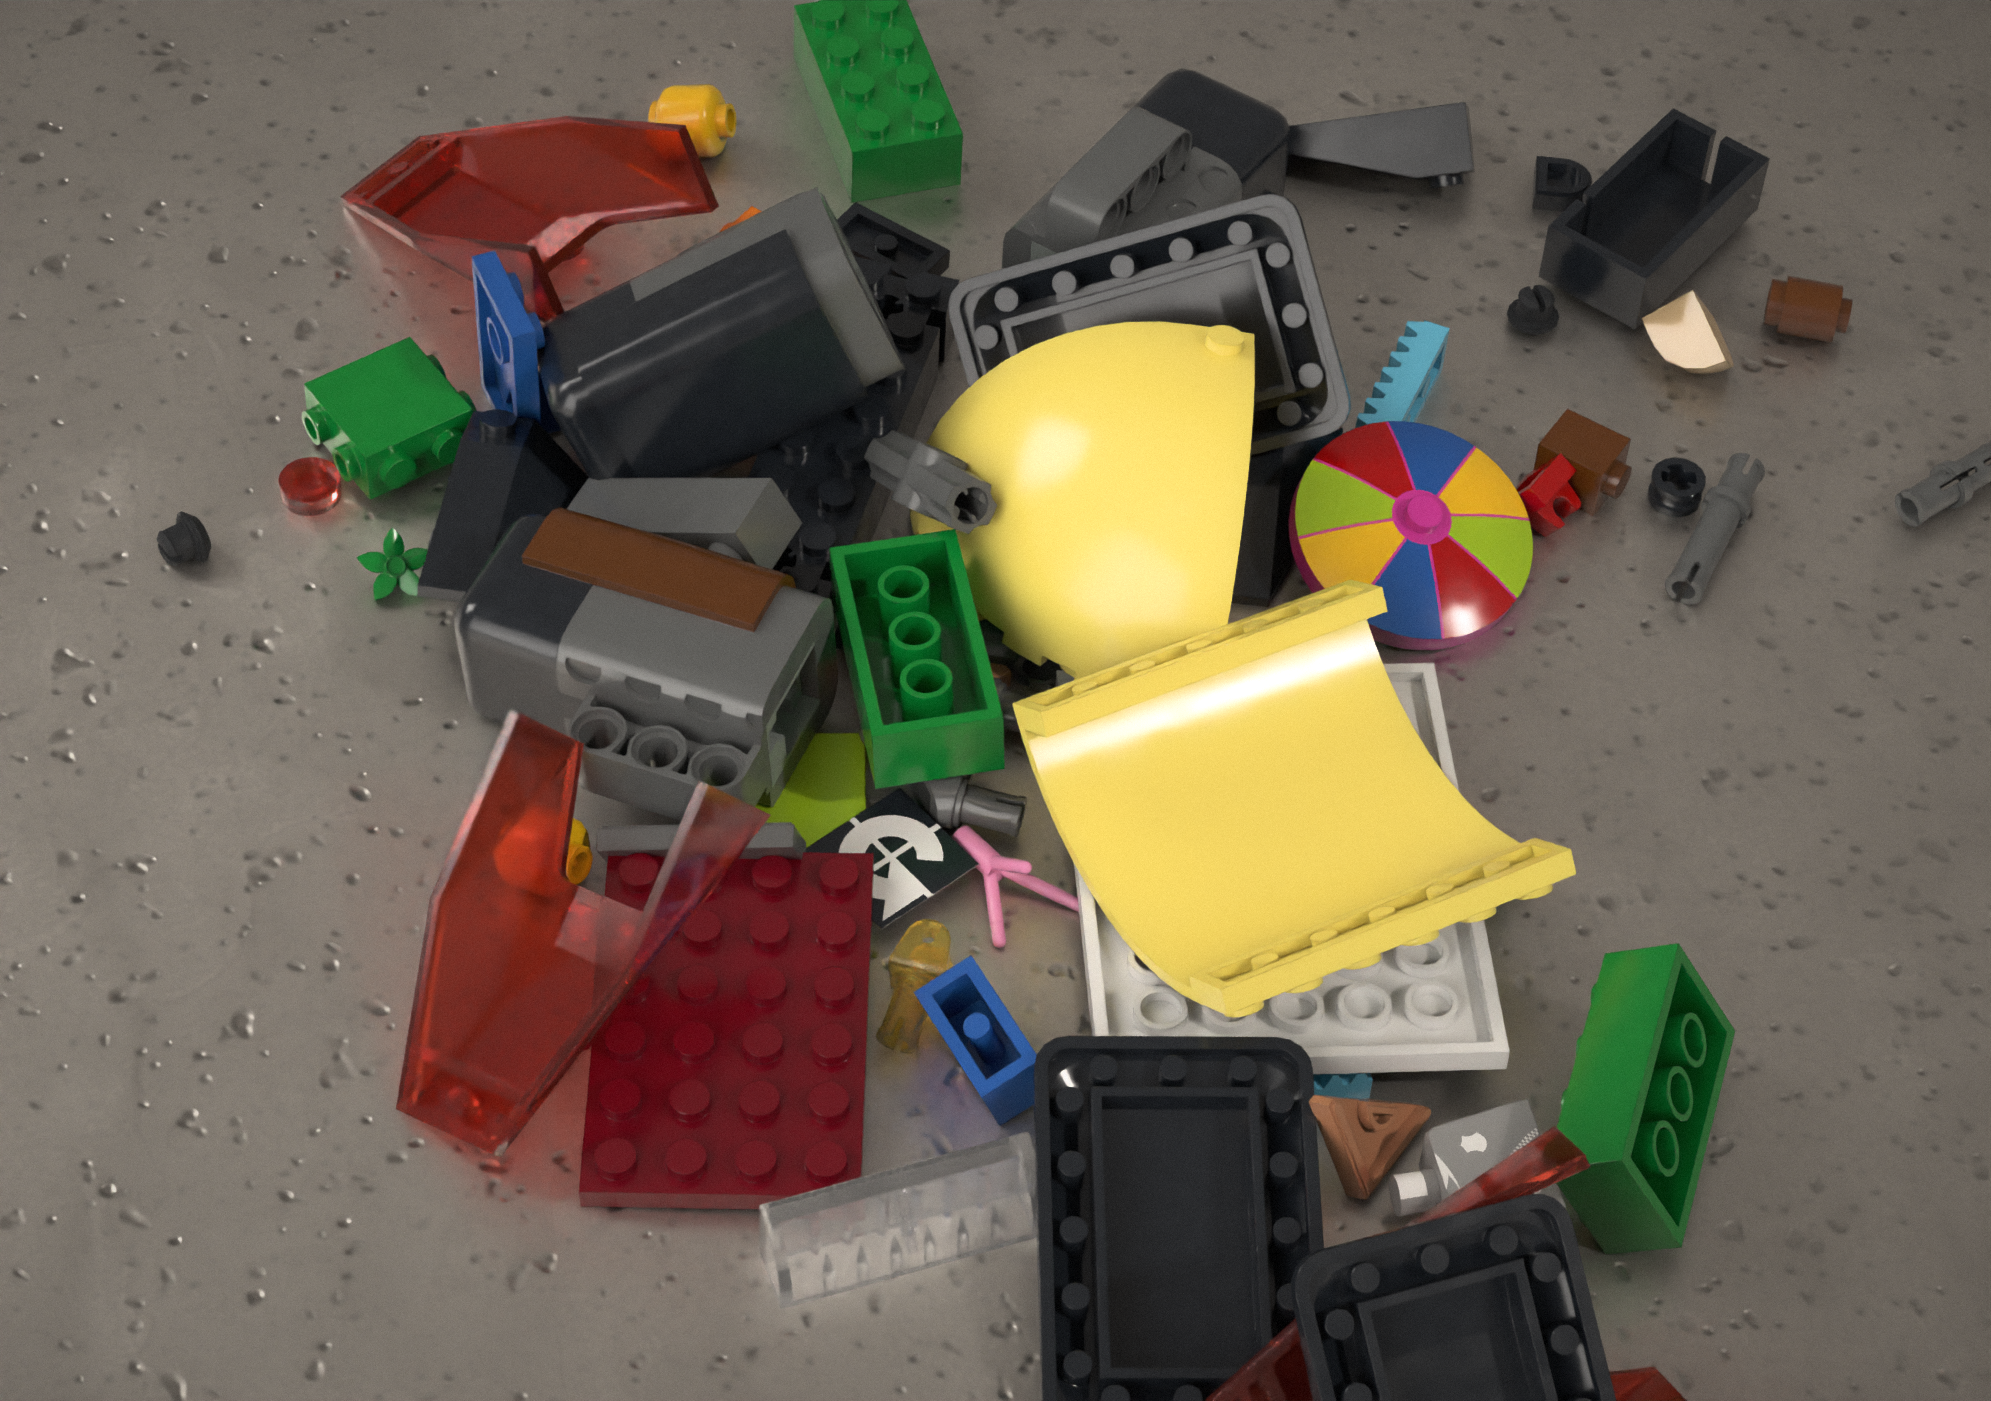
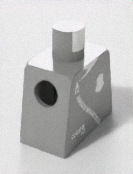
M1528 1099L1511 1102L1431 1128L1425 1133L1419 1170L1393 1174L1389 1178L1391 1203L1397 1216L1432 1211L1434 1218L1519 1195L1537 1193L1557 1199L1566 1208L1560 1188L1552 1182L1545 1168L1546 1148Z

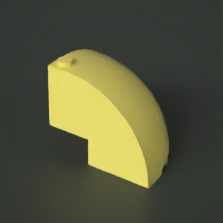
M1124 322L1094 326L1062 334L1033 345L1000 363L970 386L944 414L926 443L968 463L967 471L991 484V495L997 504L995 513L988 525H980L969 534L956 530L978 620L987 619L1004 632L1003 644L1039 666L1049 659L1059 664L1065 673L1074 677V680L1228 624L1242 533L1251 451L1255 387L1254 334L1241 332L1227 325L1205 327L1170 322ZM910 509V520L914 535L953 529L938 520Z

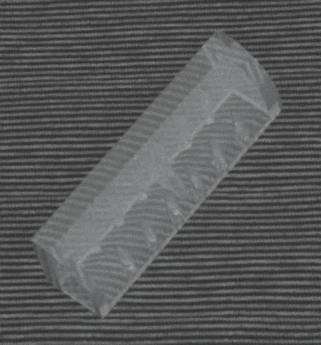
M1027 1131L759 1205V1253L780 1308L785 1309L1037 1238L1035 1149Z

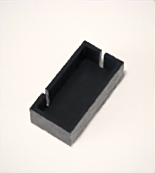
M1673 108L1583 193L1582 201L1576 199L1548 226L1538 277L1636 330L1643 323L1641 318L1654 312L1758 209L1770 158L1725 136L1720 141L1711 184L1706 182L1705 179L1716 130Z

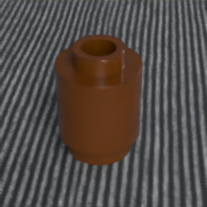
M1787 276L1786 281L1772 279L1764 312L1763 325L1777 327L1776 333L1832 343L1835 332L1845 334L1847 331L1853 299L1842 297L1843 285Z

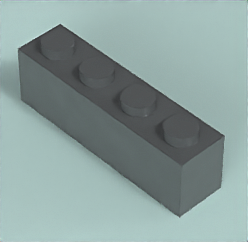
M588 478L567 508L571 511L672 538L769 569L774 567L802 524L772 478H609L604 480Z

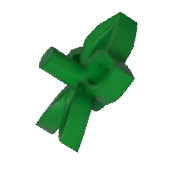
M392 527L384 538L383 551L385 554L381 552H367L356 557L366 570L377 574L380 573L373 585L375 601L389 596L397 584L406 594L417 596L419 577L414 570L424 566L428 552L427 549L419 547L405 551L402 537Z

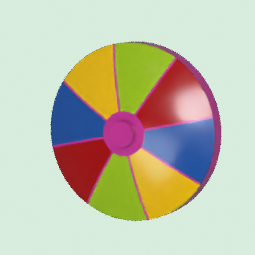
M1385 421L1367 424L1343 433L1329 442L1313 458L1298 483L1290 506L1289 538L1291 550L1301 576L1310 591L1315 593L1348 580L1381 586L1388 612L1371 617L1367 621L1373 640L1389 646L1410 650H1440L1459 646L1479 638L1497 625L1508 613L1522 592L1529 576L1533 556L1532 530L1526 508L1518 491L1501 468L1476 446L1448 431L1415 422Z

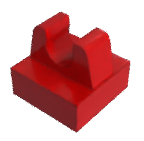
M1561 453L1527 474L1515 487L1524 503L1531 527L1544 537L1550 536L1565 525L1554 509L1561 517L1566 518L1581 507L1579 497L1568 482L1577 470Z

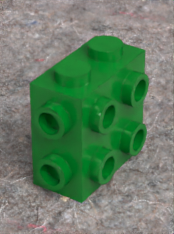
M407 337L304 383L307 410L303 411L301 416L308 436L316 445L323 443L330 451L335 466L342 478L347 482L354 480L368 499L371 500L393 489L401 488L410 481L447 464L454 463L462 435L473 411L477 410L470 396L463 390L458 392L447 380L444 369L438 359L432 354L426 356L413 339Z

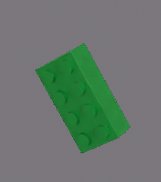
M820 0L818 2L794 5V59L851 203L961 185L963 132L907 0Z
M952 529L829 548L832 599L875 789L1005 769L1003 713L956 530Z
M1679 943L1605 953L1597 983L1593 985L1591 990V1006L1584 1031L1577 1040L1576 1059L1569 1085L1562 1094L1561 1113L1553 1142L1546 1151L1545 1168L1550 1179L1558 1185L1577 1212L1581 1223L1588 1228L1605 1254L1682 1248L1735 1035V1029Z

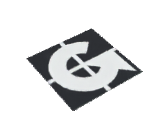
M901 788L896 789L806 848V852L874 853L872 921L880 929H883L979 865Z

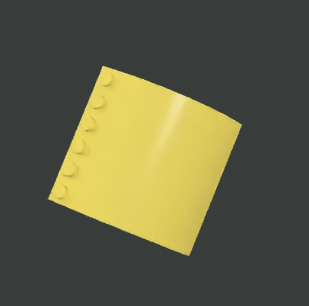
M1348 580L1012 703L1021 737L1047 808L1076 868L1108 920L1141 961L1161 980L1180 994L1223 1013L1226 1017H1243L1256 1013L1264 1007V1000L1284 992L1302 993L1315 989L1323 983V976L1343 968L1354 970L1372 966L1382 959L1381 953L1400 945L1416 946L1431 942L1438 938L1440 929L1454 923H1472L1488 919L1496 914L1497 906L1514 899L1529 900L1542 897L1553 890V883L1576 875L1570 848L1538 838H1532L1520 843L1503 833L1485 819L1461 795L1430 755L1396 695L1367 621L1371 617L1388 612L1381 586Z

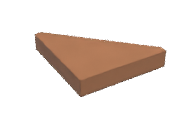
M1313 1095L1309 1100L1310 1107L1316 1117V1122L1346 1196L1366 1200L1431 1115L1429 1107L1406 1102Z

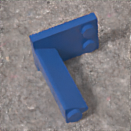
M495 250L472 256L481 387L492 410H506L513 413L517 418L535 419L548 434L561 431L551 413L540 371H538L537 350L545 346V340L537 314L535 312L526 313L520 281L515 272L506 273Z

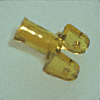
M923 919L910 925L888 961L890 986L895 990L882 1025L878 1028L875 1037L879 1043L893 1051L898 1038L903 1040L900 1053L912 1054L916 1052L919 1045L918 1040L928 1014L914 992L953 967L950 958L951 937L949 931L942 923L936 920ZM931 937L934 939V941L931 943H925L923 942V939Z

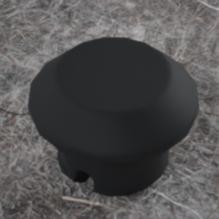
M1533 285V289L1527 286L1519 291V299L1514 300L1509 305L1507 311L1508 321L1514 328L1525 334L1541 335L1548 333L1557 326L1559 321L1558 310L1553 305L1555 301L1554 295L1545 286Z
M182 511L179 512L176 524L163 531L160 530L157 536L158 549L168 564L179 566V564L191 558H195L198 562L201 561L202 563L208 560L211 550L210 538L205 527L196 516Z

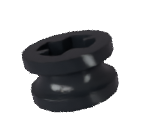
M1676 457L1664 459L1658 462L1652 470L1647 498L1651 506L1664 515L1671 517L1689 516L1696 512L1701 504L1706 476L1703 470L1690 460Z

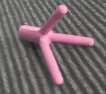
M962 826L953 834L952 839L979 864L975 868L983 874L992 940L996 948H1002L1006 944L998 881L1004 877L1079 912L1078 897L1029 874L1032 870L1030 862L1002 857L970 826Z

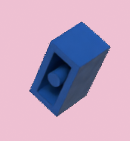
M972 955L914 992L999 1126H1002L1034 1105L1033 1073L1037 1054Z

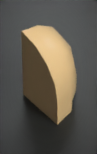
M1694 290L1641 318L1653 345L1663 358L1672 365L1689 373L1701 375L1718 373L1734 366L1731 354L1713 315Z

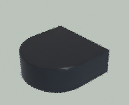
M1537 156L1534 167L1532 208L1564 212L1576 199L1582 201L1583 193L1592 185L1590 172L1580 163L1570 159Z

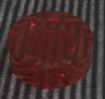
M318 457L300 458L286 465L279 475L278 482L281 501L285 508L294 514L301 516L321 515L332 510L341 500L340 473L336 466L328 460Z

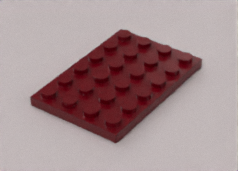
M803 852L802 860L785 859L778 855H767L760 859L719 858L712 854H700L693 858L652 857L645 853H634L628 856H608L579 1183L581 1207L861 1211L874 853Z

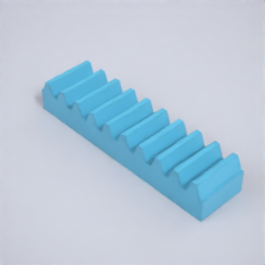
M1426 320L1424 322H1407L1404 336L1399 337L1396 351H1392L1390 354L1388 367H1383L1380 382H1375L1373 386L1372 398L1367 397L1364 412L1359 413L1357 416L1355 428L1385 421L1416 422L1442 371L1450 328Z

